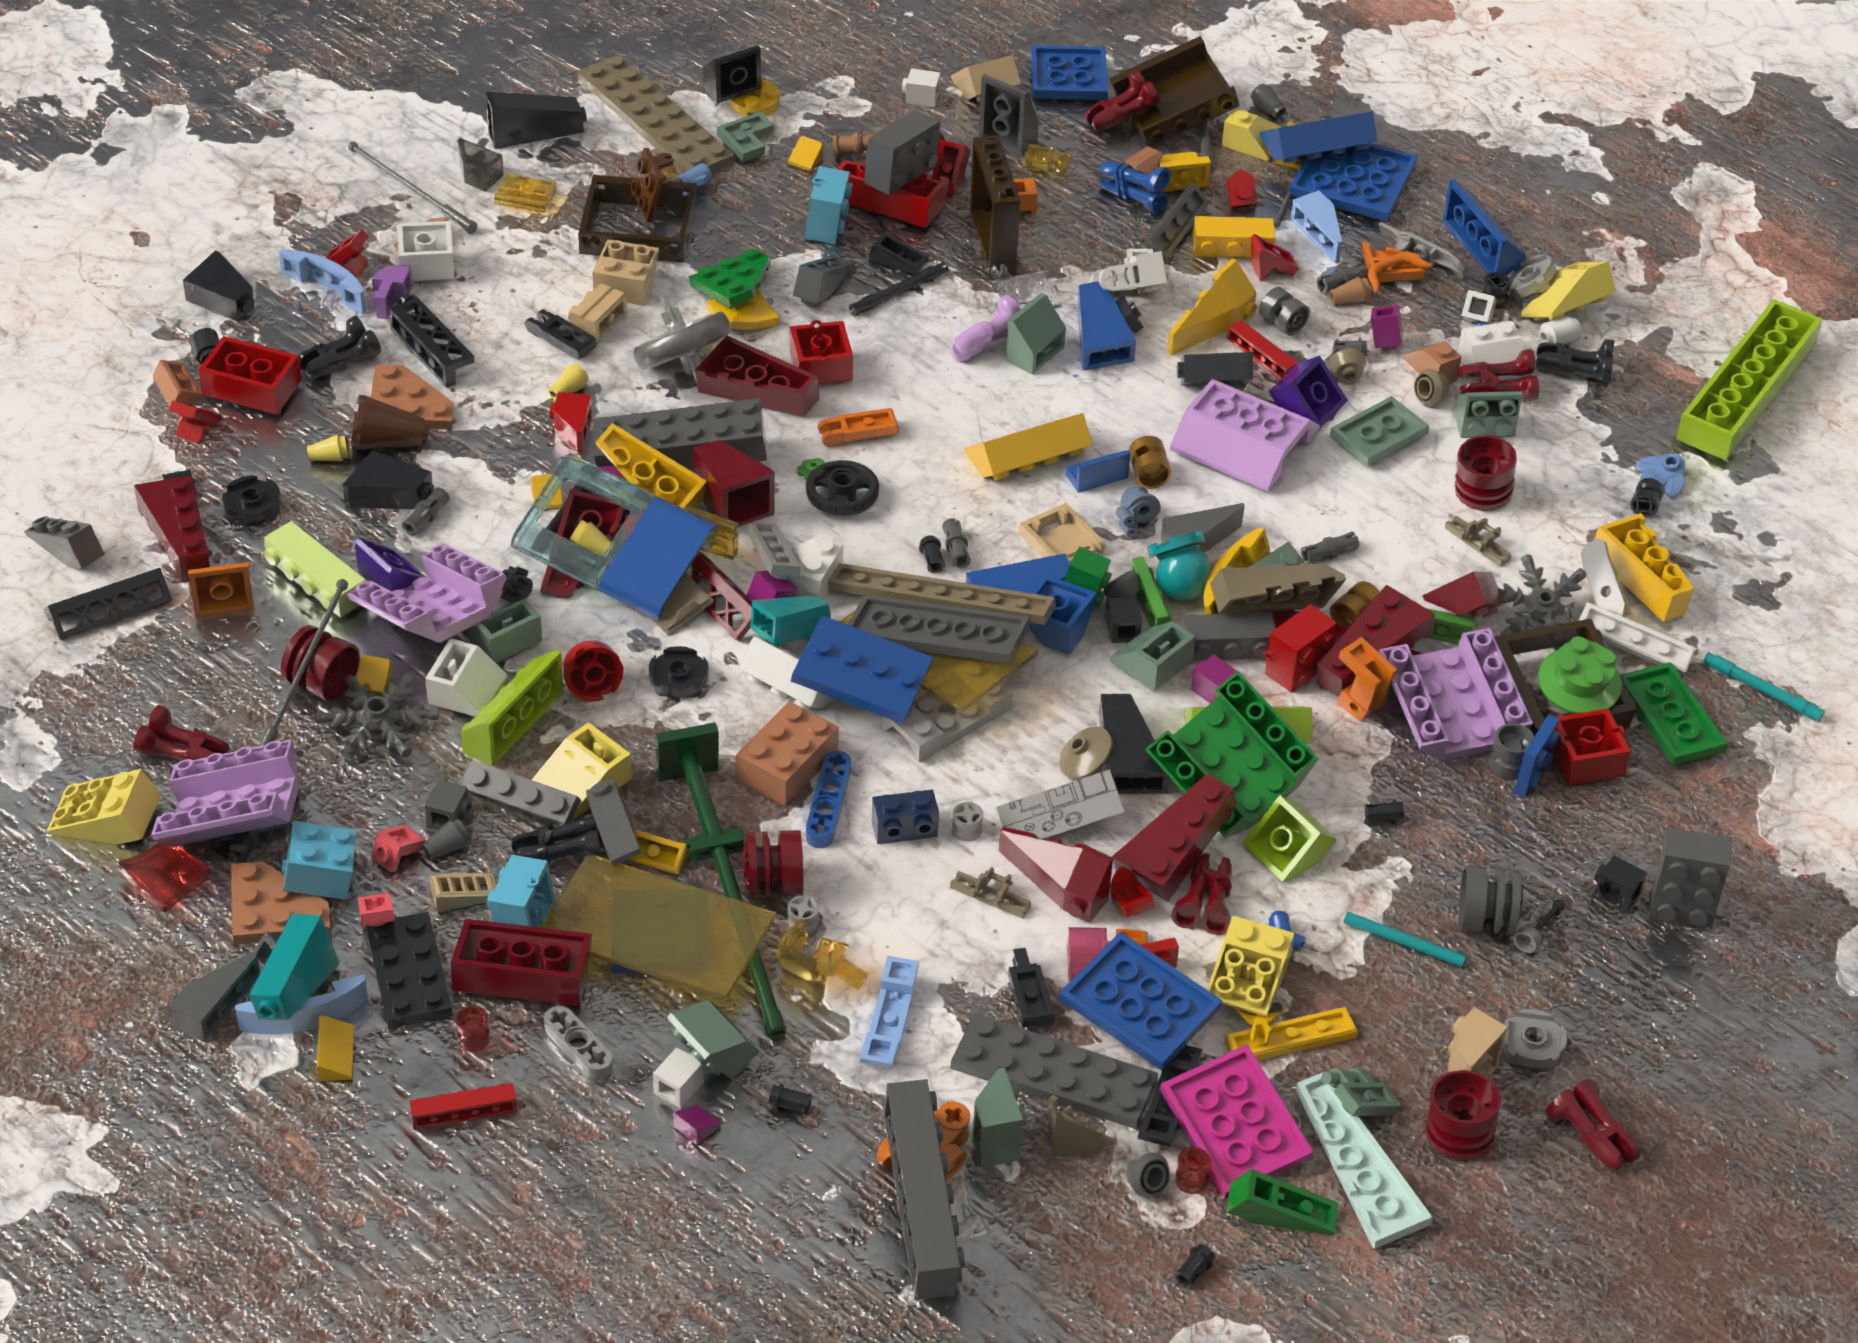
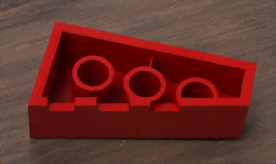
M844 160L837 167L838 170L850 172L848 182L853 183L848 203L863 208L868 212H876L894 220L899 219L916 227L926 228L946 205L949 185L948 177L940 176L939 180L927 179V174H922L888 195L864 184L866 164Z

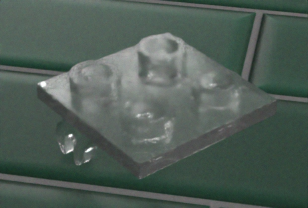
M1001 264L999 272H997L996 265L991 268V274L996 279L993 281V285L1000 298L1004 295H1010L1016 300L1020 309L1040 293L1048 297L1054 309L1062 307V303L1044 271L1012 277L1004 264Z

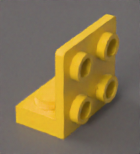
M1196 152L1162 155L1156 168L1166 167L1171 171L1168 186L1160 192L1183 190L1192 183H1195L1198 188L1209 186L1211 168L1209 156L1198 157Z

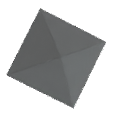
M270 932L264 933L253 953L258 954L261 971L277 943Z

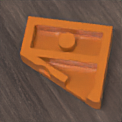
M1362 242L1361 252L1368 271L1373 264L1395 254L1407 253L1420 258L1419 254L1407 251L1402 252L1390 247H1386L1385 252L1371 249V243ZM1400 263L1379 272L1377 276L1380 282L1424 279L1425 269L1408 263Z

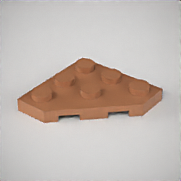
M375 365L371 398L424 418V424H428L429 429H452L454 402L404 365Z
M264 861L231 864L232 931L234 944L259 942L265 932H270L275 940H278L292 914L321 915L328 934L331 935L329 902L316 895L283 891L285 875Z

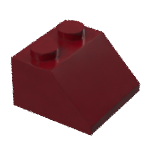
M1473 571L1422 595L1426 602L1461 616H1472L1473 618L1492 616L1498 612L1497 607L1505 604L1492 572Z

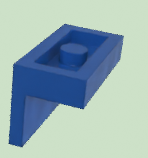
M1129 450L1068 466L1066 467V476L1078 493L1127 479L1131 453Z

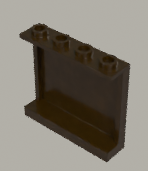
M1201 36L1110 78L1115 96L1122 94L1129 88L1128 76L1135 70L1141 73L1145 82H1151L1160 97L1158 105L1134 113L1129 118L1146 146L1149 147L1158 145L1240 106L1234 86L1230 87L1207 53L1205 42Z

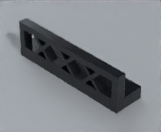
M418 297L389 308L390 330L446 388L456 385L455 370L474 363V355ZM413 309H417L420 313L419 315L409 314L407 312ZM420 325H432L434 328L433 330L421 328ZM435 338H436V339L447 340L448 343H447V344L435 343L434 340H435ZM451 353L461 355L462 357L452 360L448 355Z
M157 568L53 603L44 610L48 620H52L57 636L61 640L173 600L162 570ZM156 583L159 584L163 594V598L154 601L142 596L147 586ZM129 594L135 597L136 600L131 609L124 610L114 605L117 597ZM139 600L146 602L145 604L137 606ZM100 603L108 607L104 618L96 620L86 615L89 606ZM112 609L119 612L109 616ZM72 613L80 617L75 628L63 631L59 616ZM83 619H85V620H87V621L90 622V623L81 625Z

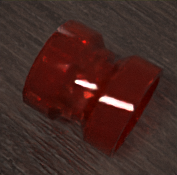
M467 1006L456 1015L458 1044L466 1051H480L489 1044V1019L487 1012L483 1008Z
M1188 1147L1178 1155L1175 1182L1181 1191L1197 1194L1204 1191L1207 1187L1211 1158L1205 1150L1198 1147Z

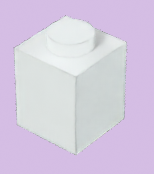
M911 68L908 78H904L902 82V93H906L905 103L935 108L940 93V72Z
M1468 290L1461 315L1462 318L1475 323H1491L1497 302L1495 296Z
M677 1047L653 1072L654 1094L680 1109L704 1083V1065L691 1053H686Z

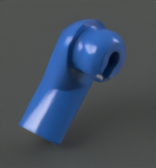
M1275 911L1271 914L1268 922L1269 926L1293 932L1290 928L1289 915L1286 912ZM1293 932V949L1301 951L1306 937Z

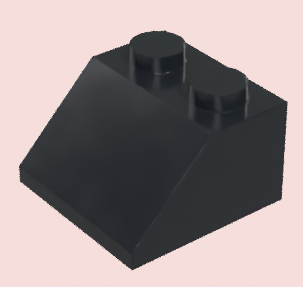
M759 45L714 59L702 67L703 88L717 104L762 89L761 48Z

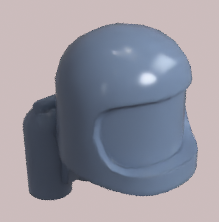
M1133 486L1122 494L1121 506L1117 507L1116 516L1120 519V528L1128 537L1132 538L1138 533L1137 524L1149 522L1159 514L1161 510L1160 502L1156 496L1149 494L1144 487Z

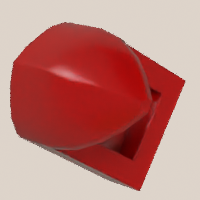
M1238 170L1233 173L1226 181L1230 209L1256 206L1258 202L1253 175L1244 170Z
M1119 866L1110 884L1112 903L1126 918L1139 915L1143 911L1154 907L1153 896L1138 881L1137 876L1130 869Z

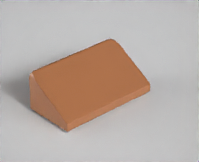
M1147 146L1126 159L1124 163L1145 174H1151L1158 165L1162 153Z
M159 360L153 373V379L169 406L172 400L185 404L202 400L203 395L184 363Z

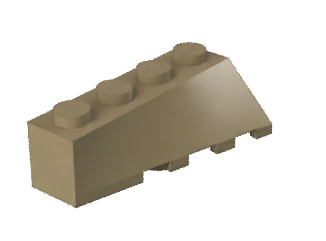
M1311 562L1289 566L1282 563L1269 567H1261V565H1252L1248 568L1227 566L1219 570L1218 574L1211 581L1210 586L1219 614L1303 610L1310 604L1317 609H1321L1346 581L1345 574L1326 564H1313Z

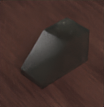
M463 138L457 140L459 163L464 183L486 192L504 176L502 155Z

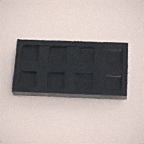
M429 912L394 918L395 921L387 922L382 926L365 925L388 1029L453 1016Z

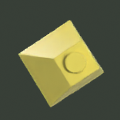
M1235 108L1224 121L1222 146L1269 161L1272 156L1262 140L1260 132L1281 128V126L1258 115Z

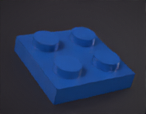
M1548 714L1524 753L1514 793L1525 797L1531 787L1536 789L1543 775L1542 769L1548 770L1555 755V753L1551 752V749L1555 748L1560 737V732L1556 731L1559 718Z

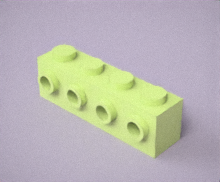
M292 521L264 537V556L268 563L278 567L289 580H294L308 595H313L318 599L325 609H328L337 590L336 583L340 579L348 582V588L342 592L333 612L341 618L360 606L348 599L347 593L356 589V586L360 583L366 582V579Z

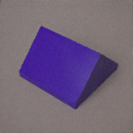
M362 538L356 539L358 572L366 580L373 581L390 591L402 590L412 585L414 580L426 577L394 548Z

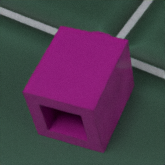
M1399 305L1372 308L1371 325L1375 348L1390 350L1401 346L1403 328Z
M768 570L756 571L746 596L751 601L795 597L798 589L789 580L774 578Z
M1213 655L1204 662H1199L1194 667L1191 690L1209 703H1212L1217 698L1215 689L1237 671L1216 655Z

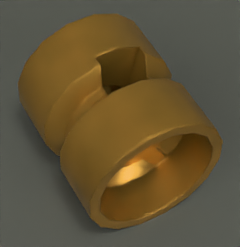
M1150 435L1140 437L1132 442L1129 447V452L1131 453L1130 461L1138 484L1144 488L1153 489L1167 483L1171 478L1172 470L1162 440Z
M1357 582L1347 593L1330 606L1331 619L1337 622V625L1349 628L1380 591L1369 582Z

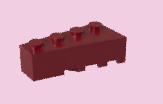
M728 335L695 369L699 393L735 401L760 398L762 407L805 416L820 399L818 377Z
M1386 584L1317 664V684L1340 697L1341 691L1351 685L1356 676L1338 658L1342 649L1360 637L1366 640L1378 652L1379 649L1408 644L1409 649H1412L1417 641L1423 637L1426 639L1434 633L1435 613Z
M1206 774L1112 856L1115 869L1117 870L1119 866L1130 869L1148 891L1168 902L1236 807L1237 802L1233 788Z

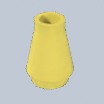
M576 363L572 366L568 365L553 386L548 389L549 395L556 401L558 392L575 393L586 387V382L589 380L587 372Z
M337 434L307 446L310 462H344L345 458L351 457L346 435L339 436Z
M584 520L579 523L570 540L575 542L576 547L601 555L606 559L615 546V543L611 542L592 522L587 523Z

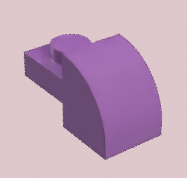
M389 266L379 270L372 277V306L376 307L377 318L388 319L390 314L389 308L393 307L394 303H398L404 294H410L412 289L410 266Z

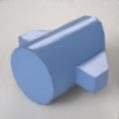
M700 163L680 174L678 179L679 182L697 183L698 189L712 180V173L708 166Z

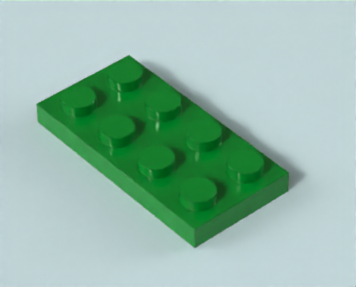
M1671 662L1621 674L1629 696L1635 700L1636 713L1672 766L1726 752L1728 743Z

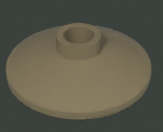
M1089 727L1075 734L1066 743L1061 752L1059 760L1061 771L1071 779H1082L1097 772L1106 763L1111 754L1113 740L1110 733L1102 727Z

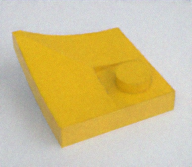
M757 288L755 289L756 295L754 299L733 308H729L715 299L707 301L708 312L710 314L723 312L730 322L731 329L759 330L779 325L778 314Z

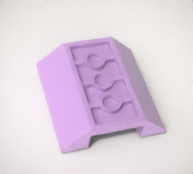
M1212 379L1185 410L1171 442L1170 450L1268 492L1281 476L1283 459L1298 441L1307 445L1319 430L1320 425L1310 419Z
M446 544L433 547L431 552L421 556L427 577L414 580L412 585L402 590L390 591L373 581L360 583L356 586V589L347 593L348 599L401 628L440 643L490 617L506 581V576L504 573Z
M1490 628L1462 633L1458 647L1412 656L1408 644L1379 649V653L1397 669L1392 686L1420 750L1440 760L1492 750L1496 731L1502 725L1517 723L1526 726L1528 729L1532 727L1533 722Z
M292 739L282 742L272 741L266 745L254 748L243 747L235 752L225 754L215 753L197 760L186 759L175 764L169 783L178 802L174 812H168L157 817L151 834L153 840L169 847L289 823L299 790Z

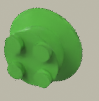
M1580 636L1573 637L1570 642L1565 643L1559 650L1549 654L1541 663L1538 672L1539 686L1546 698L1560 709L1573 714L1611 708L1620 696L1622 681L1616 669L1615 654L1602 645Z

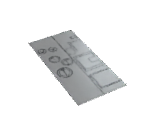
M1110 769L996 807L1002 827L1034 833L1041 840L1125 812Z

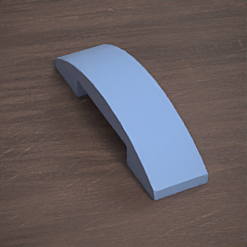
M288 249L279 251L281 273L300 283L310 278L340 293L342 304L361 314L366 312L364 290L359 281L347 269L316 254Z
M887 956L869 1033L867 1032L860 1057L861 1063L893 1068L910 1011L919 961Z
M363 974L332 982L333 992L308 998L289 1020L258 1019L251 1001L235 1005L239 1031L256 1034H286L319 1027V1016L321 1015L338 1020L353 1012L368 1000L365 976Z

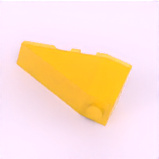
M1232 258L1216 272L1212 278L1213 282H1215L1208 292L1205 290L1201 291L1193 311L1187 309L1171 329L1168 339V354H1176L1228 331V326L1239 320L1244 322L1247 318L1250 319L1254 315L1257 308L1255 304L1256 291L1237 260Z
M612 423L596 441V446L648 504L658 496L693 513L703 501L707 483L705 479Z

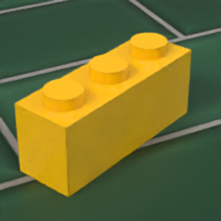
M1195 216L1193 229L1194 257L1252 258L1251 236L1253 234L1275 243L1273 218Z

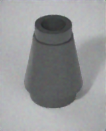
M1260 84L1252 91L1251 99L1253 100V105L1275 119H1279L1285 114L1286 107L1271 86Z
M459 819L453 822L449 820L423 843L422 847L427 856L433 860L436 857L438 858L466 847V843L471 840V837Z

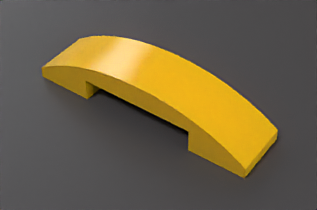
M1259 527L1242 537L1216 563L1208 577L1204 590L1206 614H1219L1210 586L1211 581L1218 574L1219 570L1227 566H1234L1235 568L1250 567L1267 555L1270 546L1265 528Z

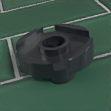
M253 475L237 478L228 484L227 492L222 495L226 514L235 519L237 524L241 526H249L253 522L263 521L280 513V489L273 480L266 478V481L258 480L257 476Z
M669 647L664 649L663 654L657 658L655 655L649 663L650 683L654 687V692L662 697H697L702 693V688L706 685L709 678L707 660L704 656L702 659L697 655L696 650L689 647ZM680 669L683 673L676 674V670Z

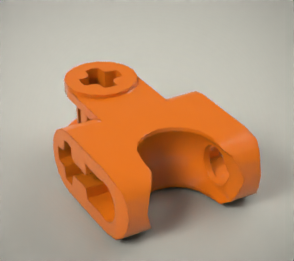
M954 1101L943 1104L934 1113L935 1122L940 1121L942 1126L943 1141L940 1142V1153L946 1152L948 1173H945L946 1182L960 1170L967 1157V1152L960 1147L968 1140V1125L971 1114L964 1104ZM886 1138L879 1145L876 1162L887 1170H892L888 1138Z

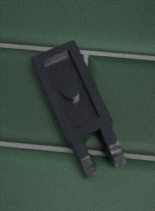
M544 309L536 313V320L531 317L524 323L528 332L536 337L543 338L578 360L597 347L596 337L559 315L555 316Z

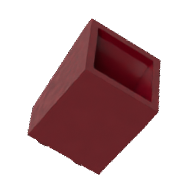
M721 440L693 448V473L707 481L702 503L723 532L775 515V473L771 468Z

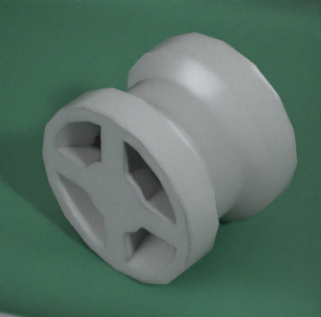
M963 802L955 806L953 810L952 833L956 838L962 841H973L981 836L983 826L982 808L972 802Z
M801 895L793 898L788 903L787 910L789 915L787 926L789 930L798 936L813 934L819 926L818 902L809 896Z

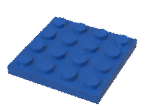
M1369 143V149L1354 151V146L1346 147V153L1331 155L1329 150L1322 152L1323 157L1307 160L1306 156L1290 185L1289 193L1299 198L1319 190L1334 204V208L1387 222L1417 164L1418 155Z

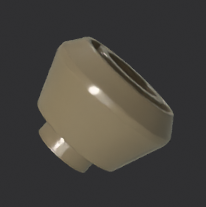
M1343 348L1337 351L1329 361L1331 372L1344 383H1352L1359 380L1366 366L1365 355L1354 348Z
M1433 369L1421 371L1415 380V395L1425 406L1436 405L1445 399L1449 393L1450 385L1447 377Z

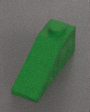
M1250 1169L1230 1183L1227 1213L1260 1225L1327 1235L1335 1233L1338 1202L1254 1169Z

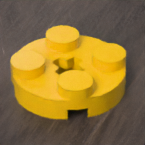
M761 75L762 89L730 99V105L734 111L741 115L748 116V112L757 113L761 111L766 116L777 110L780 90L775 84L765 80Z

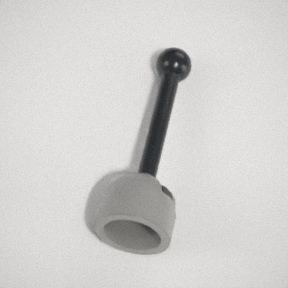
M1555 900L1552 904V909L1535 927L1526 925L1517 931L1514 935V943L1519 950L1525 953H1533L1539 947L1542 941L1540 930L1557 912L1564 910L1565 904L1562 900Z

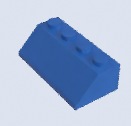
M1373 111L1260 132L1261 138L1273 159H1283L1284 164L1299 161L1298 156L1307 155L1308 160L1323 157V151L1330 150L1331 155L1346 153V147L1354 146V151L1369 149V143L1378 142Z
M1455 179L1450 180L1443 216L1445 225L1487 274L1501 272L1508 275L1512 270L1517 273L1522 268L1520 263L1526 260L1524 250L1516 244L1511 235L1503 229L1497 219L1489 213L1484 204L1472 192Z

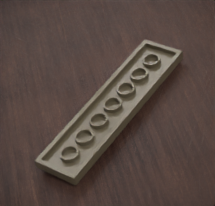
M619 54L577 71V79L660 153L671 154V159H674L673 165L684 173L703 163L708 166L712 173L734 163V154Z

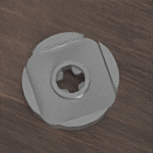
M1536 255L1520 263L1522 268L1517 273L1512 270L1507 275L1511 280L1508 292L1515 301H1519L1534 292H1545L1551 286L1549 281L1554 276L1557 268L1550 257L1548 259L1546 255Z
M1525 1009L1518 1011L1516 1016L1510 1020L1509 1017L1505 1020L1504 1025L1507 1026L1503 1050L1509 1063L1514 1065L1520 1064L1529 1068L1552 1069L1557 1065L1558 1060L1565 1051L1567 1033L1562 1024L1559 1027L1553 1021L1552 1015L1541 1010ZM1530 1035H1534L1540 1042H1532L1528 1039Z

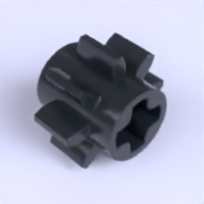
M509 566L508 570H503L502 573L505 574L506 581L501 590L500 598L509 602L526 599L531 594L533 588L532 580L527 578L529 571L518 566L516 568Z

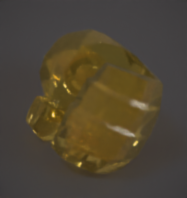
M803 920L794 924L779 941V964L785 970L804 981L825 985L830 977L836 975L859 991L870 974L845 959V953L850 945L822 937L817 950L811 958L804 954L802 951L808 934L804 932L807 922Z

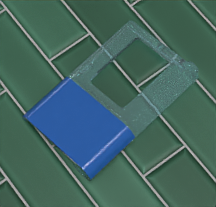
M570 453L565 457H560L557 461L554 473L514 532L511 547L659 621L665 604L699 551L703 550L706 552L713 546L718 536L719 527ZM570 481L630 511V515L604 554L598 555L537 524L538 519L563 482Z

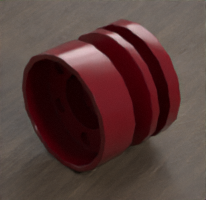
M1484 435L1467 439L1460 446L1457 453V472L1455 474L1454 488L1455 494L1461 503L1470 508L1483 511L1503 507L1511 500L1514 492L1517 455L1516 450L1509 442L1499 437Z
M306 625L300 628L287 644L280 666L281 677L285 682L292 684L318 627ZM323 631L297 688L308 690L310 694L327 702H334L340 699L349 689L344 683V679L348 675L356 677L360 663L359 649L355 644L339 637H332L329 632Z
M801 830L779 831L777 845H771L768 832L762 831V846H756L755 832H746L742 857L743 878L749 892V898H757V883H764L765 897H770L772 883L778 882L782 896H803L804 877Z
M1450 1071L1440 1076L1432 1086L1425 1130L1430 1145L1440 1154L1457 1160L1476 1159L1486 1154L1493 1146L1501 1103L1498 1087L1489 1078L1473 1071Z

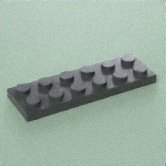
M865 594L847 624L916 651L1007 664L1012 663L1031 626L1029 616Z
M975 1013L951 1059L950 1069L986 1081L992 1078L998 1068L1005 1067L1008 1079L1015 1081L1017 1091L1049 1101L1052 1095L1058 1097V1104L1066 1107L1070 1105L1072 1109L1133 1129H1137L1158 1080V1072Z

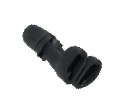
M353 316L346 321V334L343 337L330 343L314 345L299 354L300 369L305 371L310 379H317L329 373L345 370L348 363L379 355L381 353V346L374 332L371 330L365 331L362 321L357 316Z
M1604 340L1597 351H1581L1570 348L1569 345H1563L1562 343H1540L1536 352V368L1545 372L1566 375L1569 378L1576 374L1601 383H1610L1614 340Z
M593 813L583 815L575 821L556 828L549 824L546 827L517 835L511 839L513 855L546 860L550 864L551 861L562 857L581 854L587 858L591 866L603 865Z

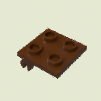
M649 148L643 149L642 156L637 161L636 178L631 183V193L635 196L638 208L642 211L646 222H652L660 190L668 185L666 176L660 173V169L674 164L671 154L661 153L660 155L652 156Z

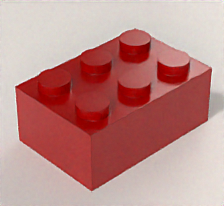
M227 336L221 338L198 369L202 395L273 414L280 412L302 381L299 355Z

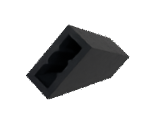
M503 92L485 93L488 135L494 149L584 133L583 122L587 121V115L584 106L580 107L576 97Z
M1101 694L1099 706L1100 727L1106 729L1113 740V748L1108 760L1104 764V771L1110 769L1118 794H1168V775L1145 751L1155 740L1132 695Z

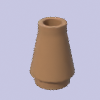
M1356 277L1330 290V298L1333 305L1365 302L1366 299L1371 298V290L1365 277Z

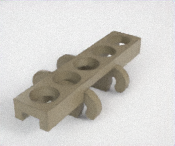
M1456 515L1451 522L1447 521L1445 523L1446 530L1499 567L1510 561L1511 553L1494 542L1495 539L1501 536V528L1497 527L1494 529L1488 525L1487 518H1483L1478 522L1474 520L1468 524ZM1483 529L1489 532L1485 538L1478 534ZM1474 540L1481 541L1478 545L1473 543Z
M990 867L988 871L986 870L984 874L981 873L978 879L958 871L956 878L950 882L951 889L1022 919L1031 907L1030 900L1008 892L1009 885L1012 886L1013 881H1011L1012 875L1008 874L1006 877L994 873L995 869L993 867ZM991 879L1002 883L1000 891L987 886ZM960 881L966 882L968 886L960 883ZM993 893L996 897L994 899H987L985 895ZM1015 905H1021L1024 907V909L1017 907Z

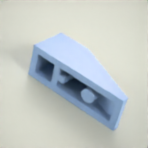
M1319 190L1293 199L1291 221L1334 263H1338L1340 261L1342 238L1334 204Z

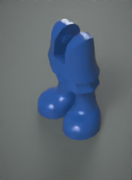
M1108 161L1101 164V173L1116 177L1115 179H1100L1099 187L1130 203L1136 200L1144 204L1155 215H1160L1165 211L1168 205V195L1160 191L1164 190L1170 182V169L1159 167L1151 174H1144L1133 170L1131 165L1126 163ZM1137 185L1145 187L1152 192L1138 189Z

